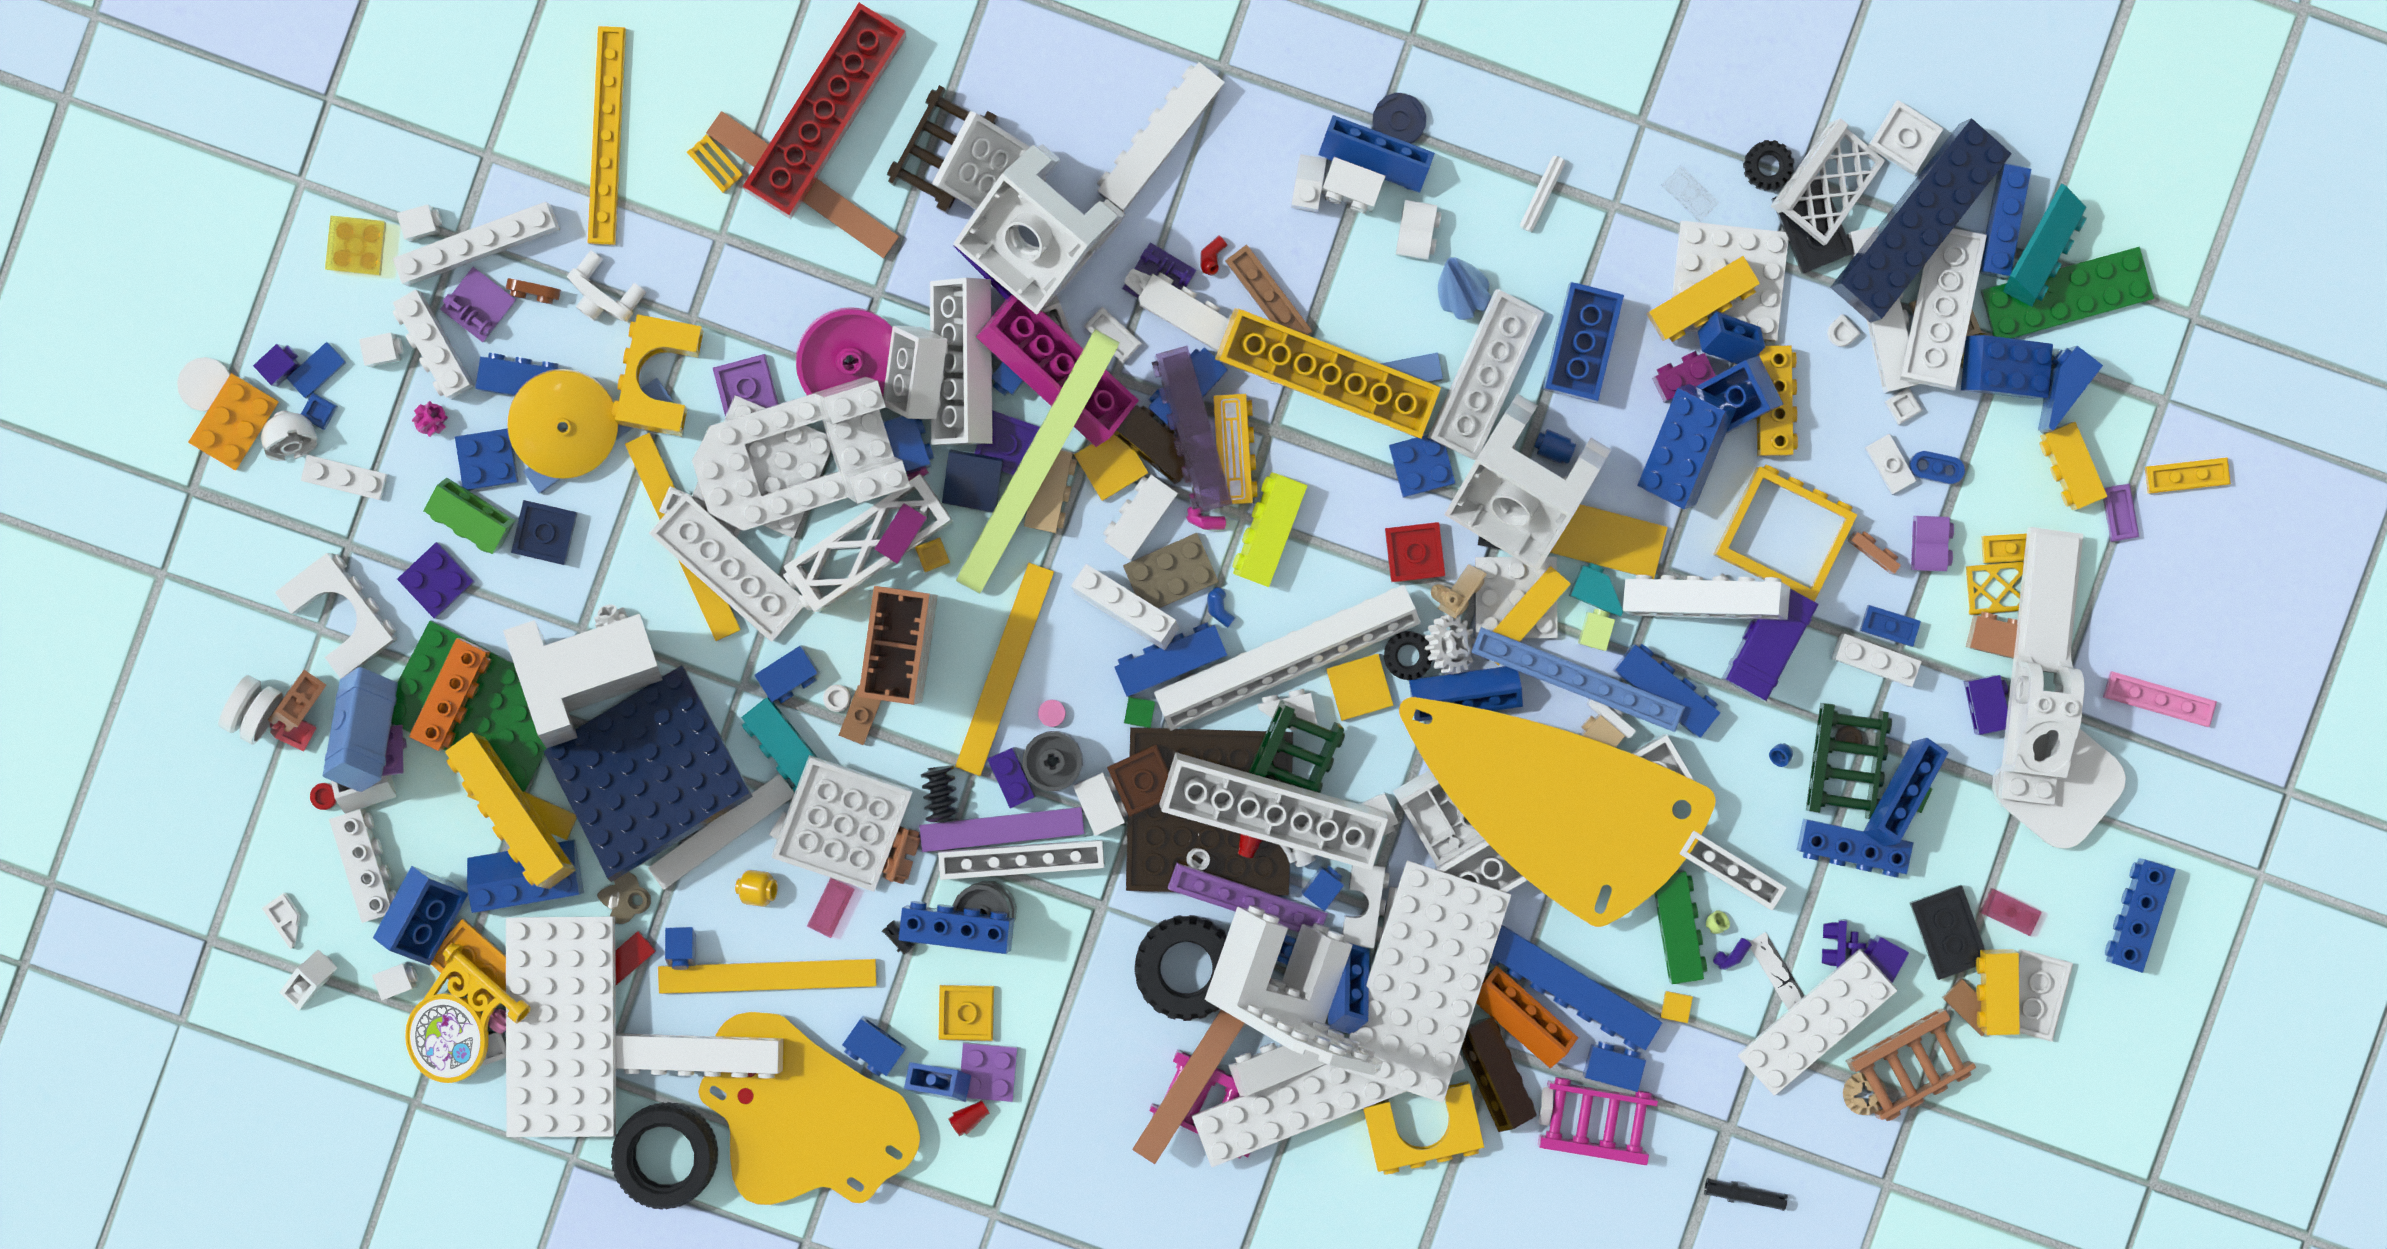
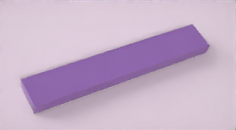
M1082 807L919 825L922 852L1085 834Z
M1176 863L1168 885V889L1235 912L1237 907L1248 909L1250 905L1265 910V913L1280 918L1278 923L1296 932L1300 931L1302 924L1313 927L1315 922L1324 925L1328 914L1326 911L1324 912L1323 910L1180 863Z

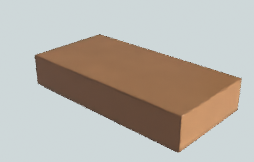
M1960 978L1942 999L1980 1036H1983L1985 1033L1977 1025V1012L1981 1011V1001H1978L1977 993Z

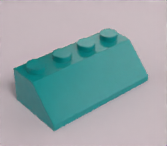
M2061 183L2003 290L2004 293L2031 307L2036 299L2042 301L2049 286L2045 285L2048 277L2055 278L2062 263L2058 262L2059 257L2062 253L2068 254L2074 243V240L2070 239L2074 230L2080 232L2087 220V217L2083 216L2087 207L2066 185Z

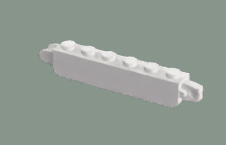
M1133 268L1130 270L1124 284L1139 295L1138 301L1141 307L1218 352L1231 314L1226 318L1218 313L1221 308L1209 301H1206L1205 304L1195 299L1196 293L1184 286L1179 290L1172 285L1174 280L1162 273H1159L1158 276L1154 274L1150 276ZM1262 378L1263 380L1267 381V382L1270 383V384H1271V383H1274V382H1271V381H1269V380H1266V379Z

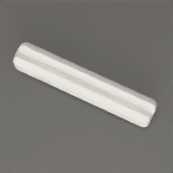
M1556 155L1552 156L1520 223V227L1528 232L1534 230L1566 163L1563 158Z

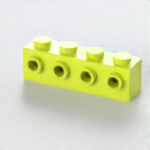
M1273 472L1265 478L1261 488L1263 495L1252 511V517H1254L1252 524L1243 534V548L1241 553H1237L1232 565L1234 568L1233 574L1266 587L1270 586L1308 485Z

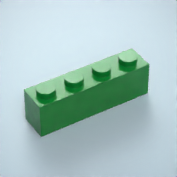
M1684 870L1676 871L1654 893L1668 980L1672 985L1703 980V973L1708 971L1705 956H1700L1699 946L1703 945L1702 933L1700 929H1696L1694 920L1699 918L1696 902H1691L1690 892L1694 891L1693 879L1691 875L1687 876V872Z

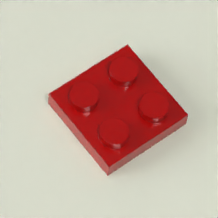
M1439 522L1385 528L1391 582L1445 576Z

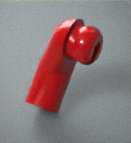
M1220 235L1201 250L1200 267L1205 274L1215 275L1219 270L1217 254L1228 246Z

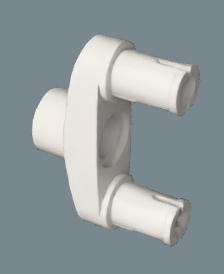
M590 250L576 269L573 268L567 275V278L583 295L576 308L594 322L603 311L621 321L628 322L634 314L632 312L633 309L644 297L646 291L636 283H633L620 301L616 300L615 302L590 283V276L603 261L599 255Z

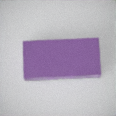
M2130 483L2104 488L2108 496L2103 498L2110 542L2139 537Z

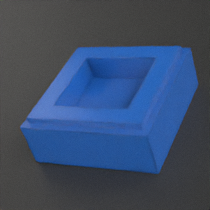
M312 393L301 414L307 417L312 424L325 430L338 406Z

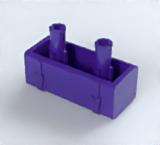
M1790 589L1788 620L1753 619L1745 629L1742 641L1733 658L1728 662L1729 665L1721 679L1761 701H1767L1773 688H1776L1779 682L1778 679L1806 627L1810 625L1811 618L1819 604Z

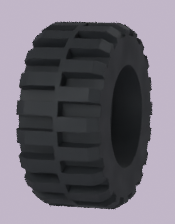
M1196 915L1173 916V918L1165 919L1154 928H1151L1138 947L1134 965L1136 984L1147 1004L1149 1003L1156 1012L1166 1015L1167 1018L1174 1020L1183 1019V1021H1191V1019L1196 1018L1202 1019L1212 1012L1218 1011L1220 1008L1206 1001L1205 997L1227 938L1225 931L1216 926L1212 921L1206 918H1199ZM1182 942H1191L1201 946L1209 954L1212 962V974L1209 981L1203 988L1192 993H1181L1173 990L1166 984L1161 974V961L1164 954L1169 948Z

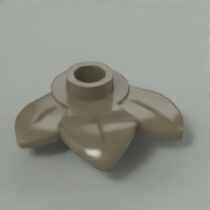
M630 872L614 880L615 885L605 887L597 894L598 899L605 906L612 909L610 916H615V924L629 922L635 914L645 912L651 905L650 893L645 888L639 886L637 877ZM635 895L642 897L641 905H636L633 902Z

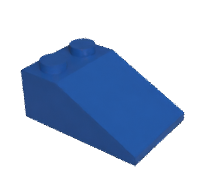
M2078 345L2070 348L2066 347L2064 350L2060 349L2052 359L2054 365L2051 368L2049 397L2043 400L2038 431L2041 433L2050 432L2056 428L2103 367L2100 362Z

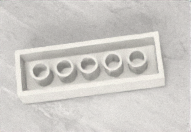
M957 278L930 281V331L948 339V353L945 357L943 369L944 381L941 384L940 391L941 405L937 413V419H931V445L992 444L991 351L976 338L977 334L991 318V279Z

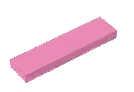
M2110 671L2103 698L2205 727H2210L2217 701L2113 671Z

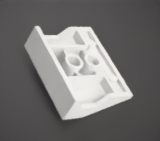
M1431 770L1426 771L1393 791L1437 867L1485 840L1455 806Z

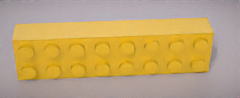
M1238 308L1233 310L1215 357L1217 361L1422 439L1441 387Z

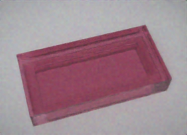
M830 878L806 927L832 938L855 888Z

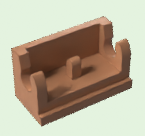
M303 670L268 718V721L272 724H276L278 721L283 722L286 725L284 730L287 732L291 731L293 727L297 728L327 685L306 670Z

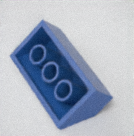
M575 839L557 843L576 871L550 889L538 887L535 884L532 886L523 875L525 869L520 861L516 863L508 851L468 857L467 889L471 912L488 911L584 893Z

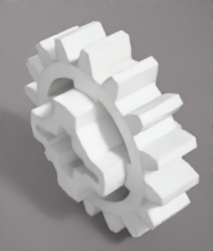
M1449 615L1434 619V625L1428 626L1431 634L1425 635V639L1429 641V645L1425 647V650H1430L1431 652L1428 660H1435L1434 668H1441V673L1443 674L1461 673V671L1468 669L1467 664L1473 663L1470 655L1474 654L1471 653L1472 644L1475 643L1476 639H1471L1470 635L1473 633V629H1467L1468 621H1460L1459 615L1456 619Z

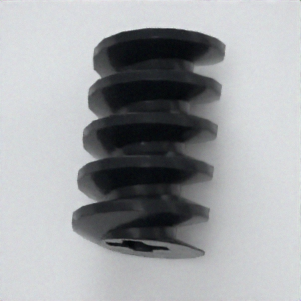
M954 765L927 768L928 771L921 774V778L928 779L929 782L923 784L922 789L930 790V793L924 795L923 799L931 801V804L925 806L924 810L930 811L933 814L926 817L925 820L928 822L959 820L952 817V815L959 812V808L951 806V804L958 801V798L949 795L956 791L957 788L948 785L949 782L955 780V776L947 774V772L954 769Z

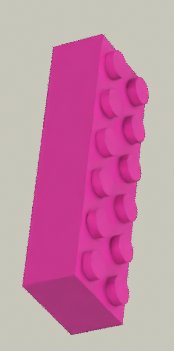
M1011 295L1004 301L976 336L978 340L1051 406L1083 351V348L1042 310L1036 315L1014 295ZM1105 370L1074 427L1097 447L1113 435L1139 400Z

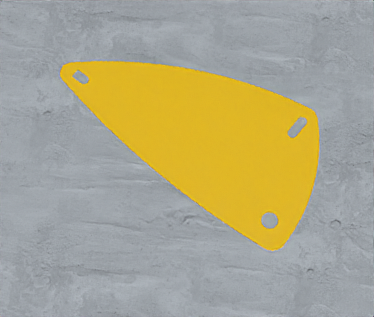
M1417 697L1406 698L1399 707V715L1425 763L1443 790L1475 830L1507 863L1530 883L1569 912L1594 927L1606 926L1623 917L1661 888L1685 861L1686 858L1679 853L1693 831L1702 835L1715 807V795L1707 786L1637 755L1566 730L1490 710ZM1415 710L1429 713L1432 716V722L1424 724L1413 720ZM1679 800H1685L1691 805V814L1685 819L1676 818L1672 811L1673 805ZM1694 839L1687 851L1689 854L1698 842V839ZM1609 885L1612 888L1605 911L1599 914L1594 909L1602 886Z

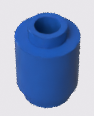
M1547 429L1545 434L1539 433L1534 447L1538 449V455L1560 464L1562 462L1568 464L1574 453L1576 443L1571 442V438Z

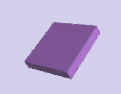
M766 354L712 368L725 416L734 395L764 408L779 404Z

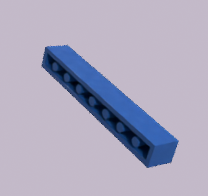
M1501 925L1490 959L1491 964L1498 966L1499 962L1508 967L1507 973L1518 980L1525 977L1532 982L1530 987L1543 995L1546 991L1550 992L1555 996L1553 1001L1566 1009L1569 1005L1579 1010L1576 1015L1590 1023L1594 1019L1602 1024L1599 1029L1612 1037L1617 1033L1625 1038L1623 1043L1635 1051L1640 1047L1646 1051L1662 1025L1660 1020Z

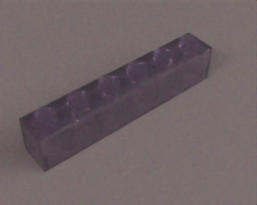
M1188 346L1155 354V361L1151 362L1155 378L1160 377L1163 386L1159 388L1161 401L1163 404L1167 403L1170 414H1167L1166 418L1170 431L1175 430L1178 440L1174 441V447L1177 456H1182L1185 467H1181L1185 483L1190 482L1193 493L1189 494L1192 509H1198V513L1201 514L1232 505Z

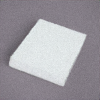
M2019 948L2020 1033L2053 1042L2073 963Z

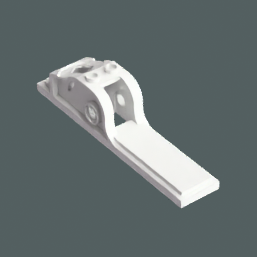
M2028 527L2017 620L2018 627L1998 794L1999 799L2054 805L2057 778H2067L2073 748L2081 725L2084 700L2083 673L2080 669L2074 668L2071 661L2083 533ZM2043 672L2054 673V692L2043 691ZM2048 732L2049 743L2048 750L2045 752V760L2036 761L2034 759L2033 744L2039 736Z

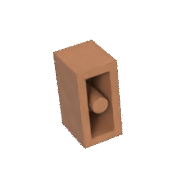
M1981 612V616H1973L1965 647L2013 659L2018 627L2017 620L2008 618L2007 622L1998 621V615Z

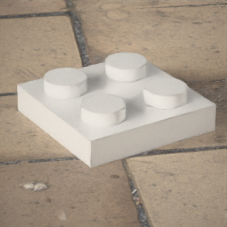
M1897 100L1867 147L1914 176L1943 128Z

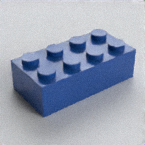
M1574 282L1568 284L1542 390L1594 403L1598 402L1624 298L1623 294Z
M1691 384L1678 387L1637 486L1684 510L1695 506L1737 407Z

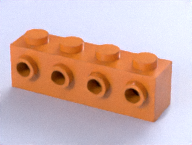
M456 638L409 735L410 738L437 751L450 747L455 738V733L452 731L456 723H461L467 713V708L464 706L468 698L473 699L479 688V684L476 681L480 673H486L491 663V659L488 658L490 655L489 651L462 638Z
M1495 966L1485 975L1476 1004L1491 1017L1493 1016L1495 1021L1545 1065L1552 1068L1568 1054L1579 1037L1498 966Z

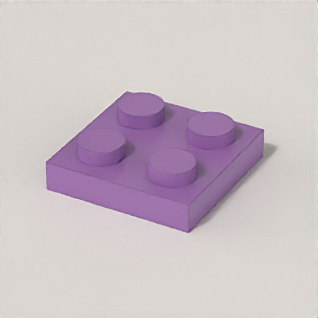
M963 1042L961 1071L972 1075L967 1098L1013 1102L1017 1047Z

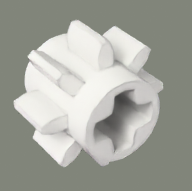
M613 604L601 607L597 612L598 616L594 617L595 627L598 628L628 618L624 607L617 609Z

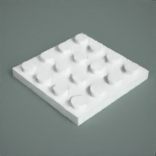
M1681 220L1671 298L1744 256L1760 284L1754 287L1756 293L1743 301L1740 296L1730 301L1733 307L1722 313L1761 327L1763 340L1777 341L1788 249L1786 232ZM1715 310L1708 314L1707 317L1710 319L1717 311ZM1692 324L1683 330L1698 333V330L1704 324L1697 327L1696 329Z
M734 395L724 421L765 408ZM806 425L745 444L761 495L820 477L831 451L827 434ZM697 482L692 496L704 501L699 483ZM804 512L763 524V526L794 538Z
M809 755L771 857L875 892L913 792L906 787Z

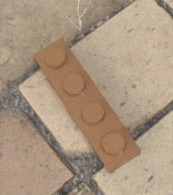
M1247 244L1225 260L1226 264L1270 321L1305 335H1309L1312 332L1311 328Z

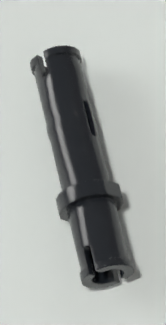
M1707 1178L1704 1189L1706 1190H1704V1195L1725 1198L1727 1202L1734 1203V1201L1781 1211H1785L1787 1206V1200L1785 1199L1788 1198V1194L1738 1185L1737 1181L1728 1183Z

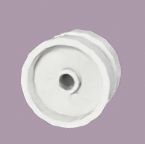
M251 675L244 676L229 696L221 712L218 727L229 733L239 730L240 739L255 745L270 726L271 722L268 721V718L282 700L283 693L271 686L262 690L260 680Z

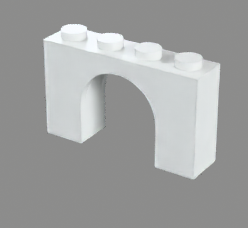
M325 553L275 591V594L291 614H298L317 598L330 592L339 593L352 603L357 618L354 632L344 643L324 657L341 679L356 668L364 666L398 640L394 635L397 631L388 619L383 620L378 614L380 608L371 597L367 599L361 590L364 587L354 575L350 577L346 572L345 568L347 565L338 554L334 556L333 553Z

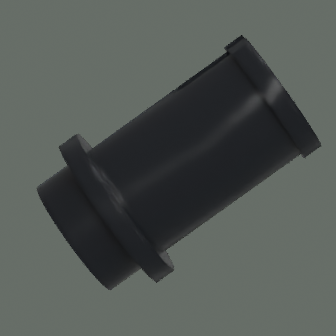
M893 920L881 932L898 948L896 950L898 953L901 952L905 955L916 944L899 940L900 926Z

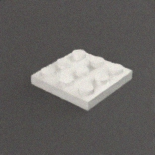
M970 111L932 184L977 210L1001 174L1025 153L1030 146L979 114Z
M1475 557V568L1486 573L1483 586L1475 593V639L1480 627L1493 631L1549 566H1552L1557 571V557H1547L1538 571L1515 557ZM1557 600L1524 638H1558Z

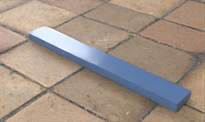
M1480 627L1471 653L1673 732H1676L1685 709L1684 706Z

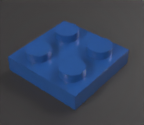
M508 428L455 436L463 488L472 490L518 482L514 451L509 439Z
M1429 434L1422 436V439L1413 438L1388 445L1402 498L1455 484L1446 446L1427 438Z

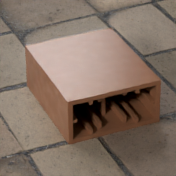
M874 586L858 697L911 705L923 702L938 598L937 594Z

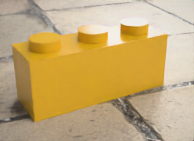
M2075 421L2040 435L2042 440L2039 442L2041 451L2045 457L2049 456L2053 465L2050 467V471L2056 482L2059 481L2062 486L2061 497L2066 507L2070 506L2071 510H2077L2108 497Z
M2014 949L1980 950V957L1976 959V970L1978 974H1981V984H1978L1976 989L1977 999L1981 1001V1011L1977 1012L1978 1028H1981V1031L1986 1035L2020 1034L2019 953Z

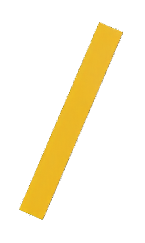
M598 26L588 244L616 245L626 45L625 27Z
M647 433L625 443V446L658 518L661 520L665 514L659 512L668 488L669 486L676 487L651 433ZM679 561L715 641L740 631L741 628L731 606Z
M1032 563L1027 565L957 759L956 768L978 776L982 774L1054 571Z
M876 958L696 964V966H689L686 970H674L672 967H668V965L658 966L659 994L877 986Z

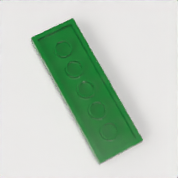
M2140 246L2059 268L2055 278L2048 277L2045 285L2049 286L2042 301L2036 299L2032 307L2004 293L2003 290L2006 283L1981 290L1992 335L2004 338L2022 336L2154 299Z

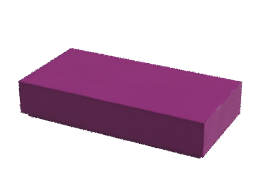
M903 503L874 549L898 564L927 517Z

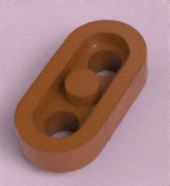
M507 278L505 288L511 290L510 296L526 299L527 294L537 296V302L551 305L553 300L559 301L561 289Z

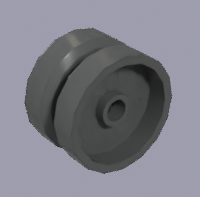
M1046 731L1035 736L1027 744L1023 754V770L1027 779L1035 787L1045 791H1060L1069 787L1078 778L1083 766V754L1078 743L1070 735L1060 731ZM1052 755L1058 758V763L1055 766H1051L1048 763V759Z
M981 881L972 884L957 895L952 905L955 911L964 912V908L984 909L987 915H991V911L1006 912L1007 917L1015 918L1014 922L1016 920L1017 906L1013 895L1005 886L995 881Z

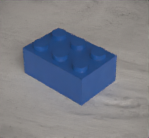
M1988 335L1966 336L1961 391L2027 399L2048 398L2053 344Z
M1760 356L1747 359L1696 386L1737 407L1726 434L1783 405Z
M411 866L373 939L391 952L430 966L468 893L452 881Z

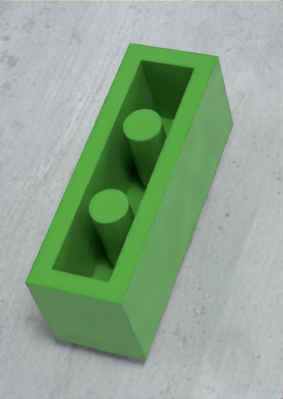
M447 477L436 485L423 512L430 515L433 521L446 525L457 536L470 540L476 544L479 550L494 554L502 547L516 521Z

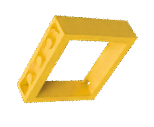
M1765 464L1764 468L1756 467L1713 555L1763 580L1766 577L1780 578L1781 582L1789 586L1790 589L1815 602L1857 514L1851 512L1852 506L1838 500L1837 504L1827 500L1829 495L1814 488L1811 492L1803 488L1804 483L1796 478L1789 476L1787 480L1778 476L1780 471ZM1762 479L1844 518L1811 588L1729 549Z

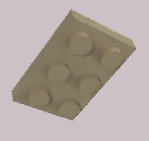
M1194 533L1123 565L1134 593L1158 609L1219 582L1198 533Z

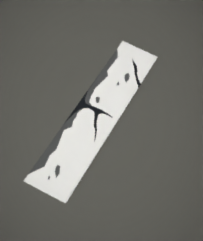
M1764 932L1749 941L1752 944L1750 949L1787 1010H1789L1804 997V994L1767 933Z

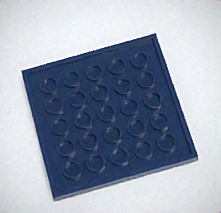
M682 665L664 675L661 681L646 686L575 729L578 738L549 747L543 751L610 882H613L753 797L691 678Z

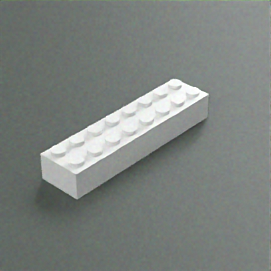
M1176 752L1159 803L1161 811L1371 871L1388 822L1385 812Z

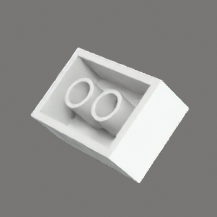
M893 326L883 394L886 408L908 419H937V413L941 405V384L944 381V362L948 353L947 338L921 326Z

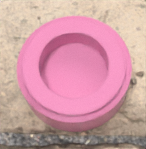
M1047 700L1039 707V719L1046 726H1058L1065 719V708L1057 700Z

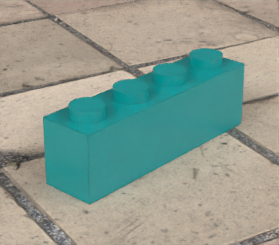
M766 697L741 717L744 721L742 727L751 738L754 735L762 743L759 745L760 750L768 759L770 757L775 759L779 764L775 768L785 780L791 779L795 784L793 788L795 792L809 755L818 757L776 704Z

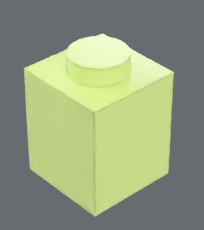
M1595 608L1593 613L1586 612L1578 644L1606 651L1615 619L1609 618V612Z

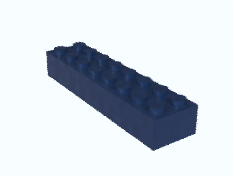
M1970 118L1959 123L1830 288L1870 323L1882 319L2012 153L1974 119Z

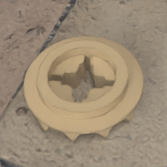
M1859 1072L1852 1075L1846 1081L1843 1088V1099L1846 1106L1858 1115H1871L1880 1111L1882 1106L1875 1093L1868 1096V1105L1862 1097H1854L1862 1092V1083H1864L1867 1090H1873L1864 1073ZM1879 1078V1080H1880V1082L1882 1083V1085H1883L1885 1091H1887V1089H1886V1087H1885V1085H1884L1882 1079Z

